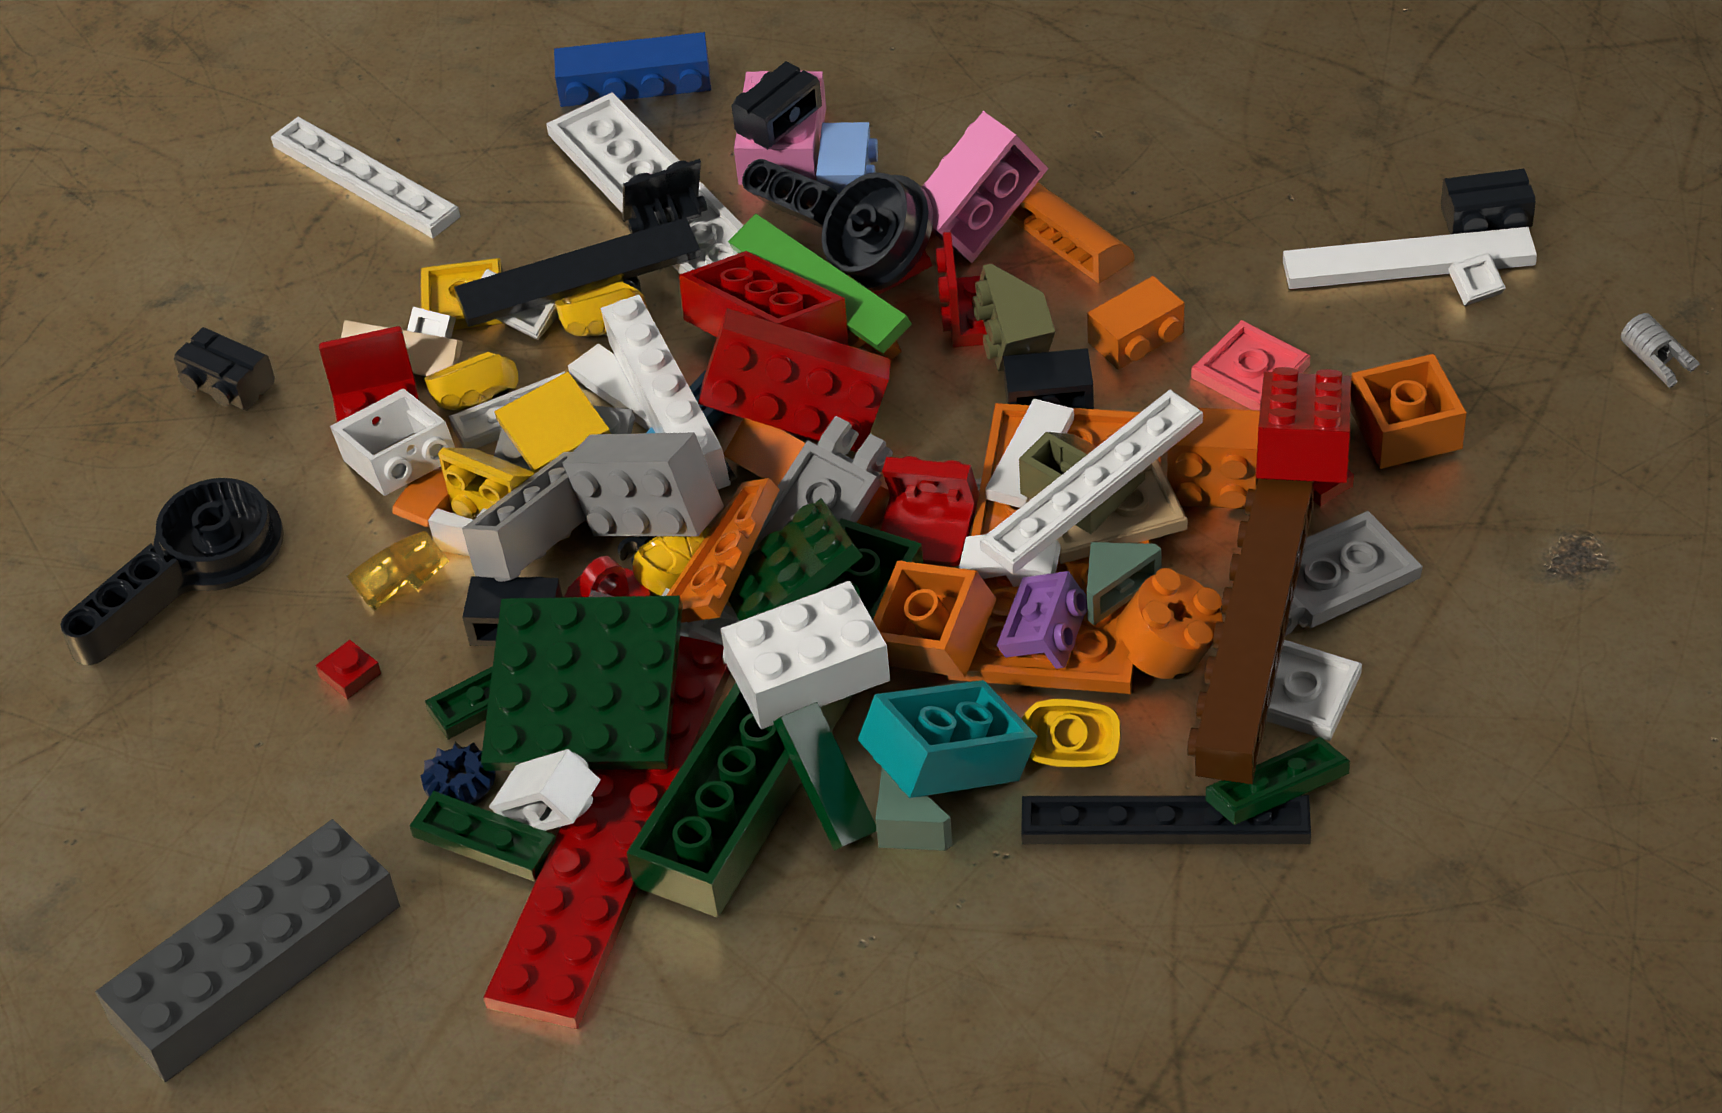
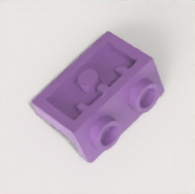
M1069 571L1022 578L997 643V647L1005 658L1045 653L1055 669L1066 667L1083 617L1087 612V596Z

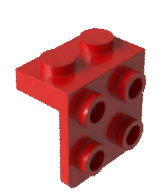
M905 456L903 458L886 457L882 473L890 493V498L880 531L921 543L923 564L946 567L960 565L965 539L969 536L980 495L971 465L954 460L945 462L926 461L913 456Z

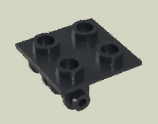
M700 159L691 162L685 160L678 161L668 166L666 170L654 174L640 173L633 176L628 182L623 183L622 220L623 222L627 221L630 233L658 226L659 223L660 225L667 223L663 209H667L671 221L678 220V214L680 218L686 217L687 220L701 217V212L708 210L704 196H698L701 169Z

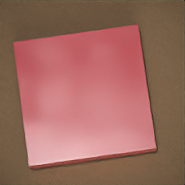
M1241 320L1191 368V378L1251 410L1260 411L1264 372H1272L1273 369L1278 367H1290L1297 369L1299 373H1303L1310 366V355Z

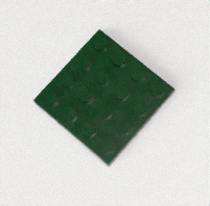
M680 596L501 599L481 764L484 770L513 771L515 766L520 763L566 749L581 756L587 762L590 770L668 769L683 609Z

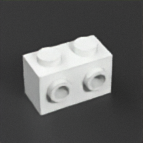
M566 749L516 765L489 808L496 814L543 831L574 823L576 818L588 810L593 802L591 795L601 779L588 768L587 762L581 756Z

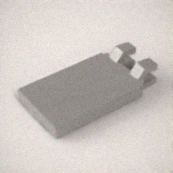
M835 416L822 434L817 445L807 440L778 485L779 493L749 555L758 549V545L764 537L772 532H779L792 522L795 513L800 508L810 503L814 504L820 498L828 505L839 521L843 518L857 523L882 483L879 480L882 476L880 472H882L886 457H891L893 451L886 447L884 440L869 434L855 454L854 460L847 457L845 454L849 453L859 434L851 429L852 425L849 422Z
M1369 511L1307 537L1285 636L1290 634L1298 624L1302 628L1306 626L1313 628L1410 584L1421 577L1423 566Z

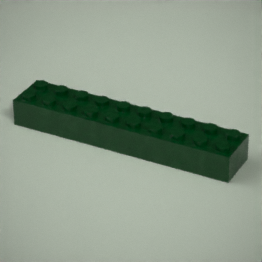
M841 518L839 522L863 557L821 591L850 581L873 620L897 561L923 564L922 544ZM737 683L732 687L627 851L628 863L635 887L717 918L801 783L775 725L760 729ZM854 695L820 707L831 731Z

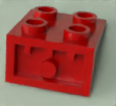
M943 232L944 248H936L938 273L946 274V276L938 278L940 303L948 302V306L941 307L943 332L951 331L953 348L984 345L983 335L987 334L983 320H976L972 307V297L976 296L975 282L980 280V276L956 278L951 232Z
M400 326L319 344L321 358L333 397L337 422L403 388L419 400L403 331ZM378 416L373 418L372 424L378 423Z

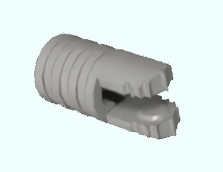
M1649 313L1639 314L1627 323L1621 333V341L1669 388L1678 382L1674 372L1665 365L1673 357L1683 368L1690 372L1700 365Z

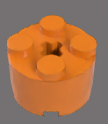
M1161 568L1155 575L1150 576L1144 581L1118 617L1116 623L1118 642L1120 644L1123 640L1125 646L1130 651L1127 658L1132 664L1151 676L1161 679H1173L1176 674H1188L1194 670L1213 645L1216 622H1223L1220 610L1222 599L1214 589L1204 587L1194 579L1178 574L1172 569Z

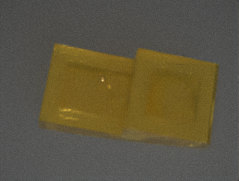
M422 531L404 538L375 554L347 575V578L365 603L375 611L407 582L418 589L450 560L430 534Z

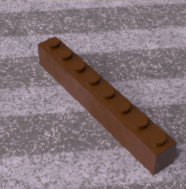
M1258 478L1256 489H1248L1245 515H1249V520L1240 522L1237 539L1238 548H1242L1241 554L1232 555L1229 579L1234 581L1232 588H1224L1221 613L1226 615L1224 622H1216L1213 648L1218 650L1216 657L1208 656L1206 663L1205 684H1209L1208 692L1200 691L1198 696L1196 719L1201 720L1199 728L1192 727L1189 733L1187 755L1195 757V776L1253 784L1313 512L1314 481Z

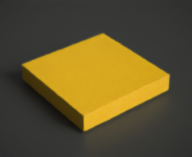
M495 258L421 268V308L455 317L453 330L504 324L494 319L468 327L454 288L455 286L481 279L486 269L497 274L503 272L501 259Z
M568 371L494 411L497 421L532 472L535 473L563 452H573L589 435L611 434L608 426Z

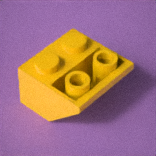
M443 447L438 452L452 511L457 515L472 520L478 516L483 508H490L535 474V472L474 448Z

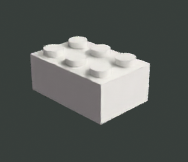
M850 581L721 628L726 664L760 729L774 725L773 721L779 717L815 702H818L819 706L822 707L890 681L887 644Z

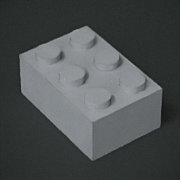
M695 432L592 434L562 463L593 536H699L724 508Z

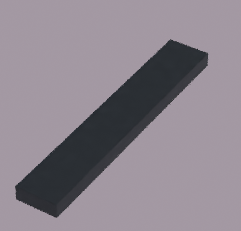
M685 217L455 286V295L468 327L699 258L700 248Z
M1301 795L1234 825L1206 801V796H1022L1021 839L1022 844H1311L1309 795Z

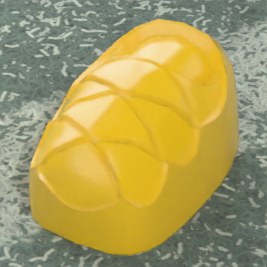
M623 281L555 301L558 317L565 331L577 337L607 335L600 309L602 307L639 294L647 308L644 294Z
M487 351L425 377L424 380L432 399L439 407L446 410H463L487 402L494 395L508 388L515 390L518 383V370L515 362L510 358Z
M708 525L699 536H656L641 546L633 559L632 569L636 580L651 592L662 596L666 588H672L712 527Z
M1050 699L1036 702L1029 707L1021 718L1038 736L1030 753V757L1035 762L1056 767H1089L1109 763L1118 753L1121 738L1120 718L1111 707L1080 700Z

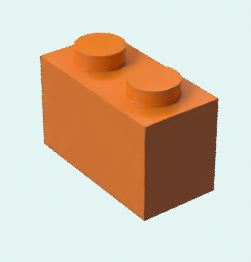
M1151 276L1087 312L1088 343L1119 370L1133 361L1140 360L1147 353L1167 342L1175 340L1184 333L1185 303L1158 279Z

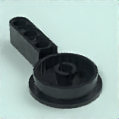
M758 159L748 165L742 177L744 189L776 209L822 228V247L827 260L834 267L846 275H850L871 292L890 287L905 277L920 260L928 245L933 226L931 200L921 185L906 176L889 175L880 172L869 173L855 179L839 193L830 186L765 159ZM876 225L880 228L878 232L874 230Z
M213 478L199 481L173 495L158 515L154 544L150 543L62 618L61 630L73 659L82 665L97 664L106 659L185 592L228 589L243 584L264 571L277 556L283 542V525L274 505L264 498L261 492L253 485L232 478Z

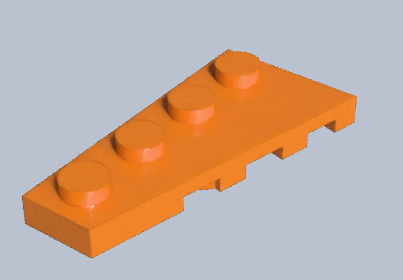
M770 478L743 482L666 595L680 596L683 603L681 623L720 618L780 489Z

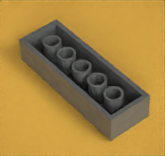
M331 819L95 992L110 1024L164 1082H167L399 908L400 904L390 873L338 823Z

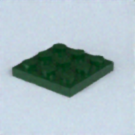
M820 498L814 504L810 503L800 508L795 513L793 521L782 530L772 532L762 539L758 549L748 556L728 601L739 621L820 592L861 559L863 555L832 510Z

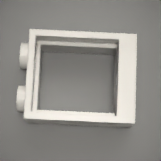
M404 388L330 426L344 462L384 496L439 468L441 464L438 452L443 447L455 448L446 421ZM378 416V423L372 424L373 418ZM414 445L413 449L407 451L408 446Z

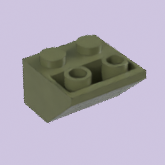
M993 264L983 265L980 280L975 282L976 296L972 297V307L976 320H983L987 334L983 335V344L987 358L989 360L995 359L998 371H1003V356L1049 352L1055 335V329L1044 293Z
M1045 432L1019 458L1020 494L1032 499L1093 451L1096 446L1075 434ZM1140 472L1079 521L1076 526L1092 534L1145 480V473Z

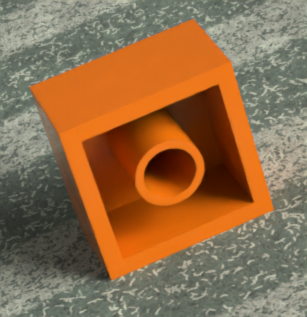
M1434 353L1352 373L1350 411L1380 469L1463 449L1467 412Z
M1198 408L1203 412V423L1167 451V478L1180 505L1245 509L1248 489H1256L1257 486L1256 462L1260 411Z
M897 561L873 618V622L887 644L889 666L966 678L997 600L976 570Z

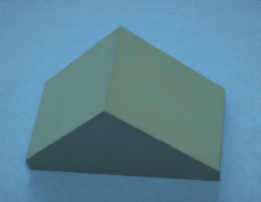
M1091 542L1087 581V610L1090 623L1096 625L1129 602L1144 581L1150 576L1155 575L1162 568L1160 547L1156 544Z
M882 768L875 818L878 848L946 851L953 846L951 817L928 796L909 798Z

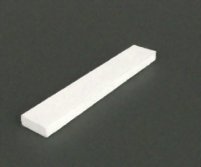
M299 116L271 136L274 148L432 239L461 217L458 206Z
M1529 227L1286 250L1283 251V265L1289 289L1450 274L1448 269L1453 263L1486 252L1490 253L1497 269L1536 265L1537 253Z
M1168 390L981 538V551L1009 572L1015 574L1203 423V412L1172 390Z

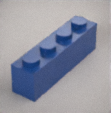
M705 32L554 48L555 80L560 107L588 104L611 92L620 100L711 91Z

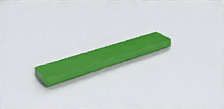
M755 214L728 241L737 253L748 251L845 298L847 329L882 354L912 325L907 315L758 214Z

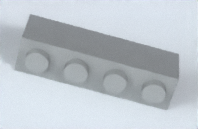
M572 452L560 454L462 528L475 576L491 577L500 582L515 579L521 574V570L534 560L545 556L549 548L558 541L569 537L573 529L586 521L562 464Z

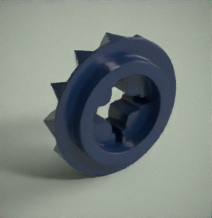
M455 741L452 749L444 751L437 748L433 759L424 760V773L420 776L424 791L428 797H430L433 791L471 804L488 793L494 784L496 771L484 770L481 764L482 751L479 750L474 742L467 747H461ZM461 766H465L466 774L458 773L455 778L451 779L449 770L457 771Z

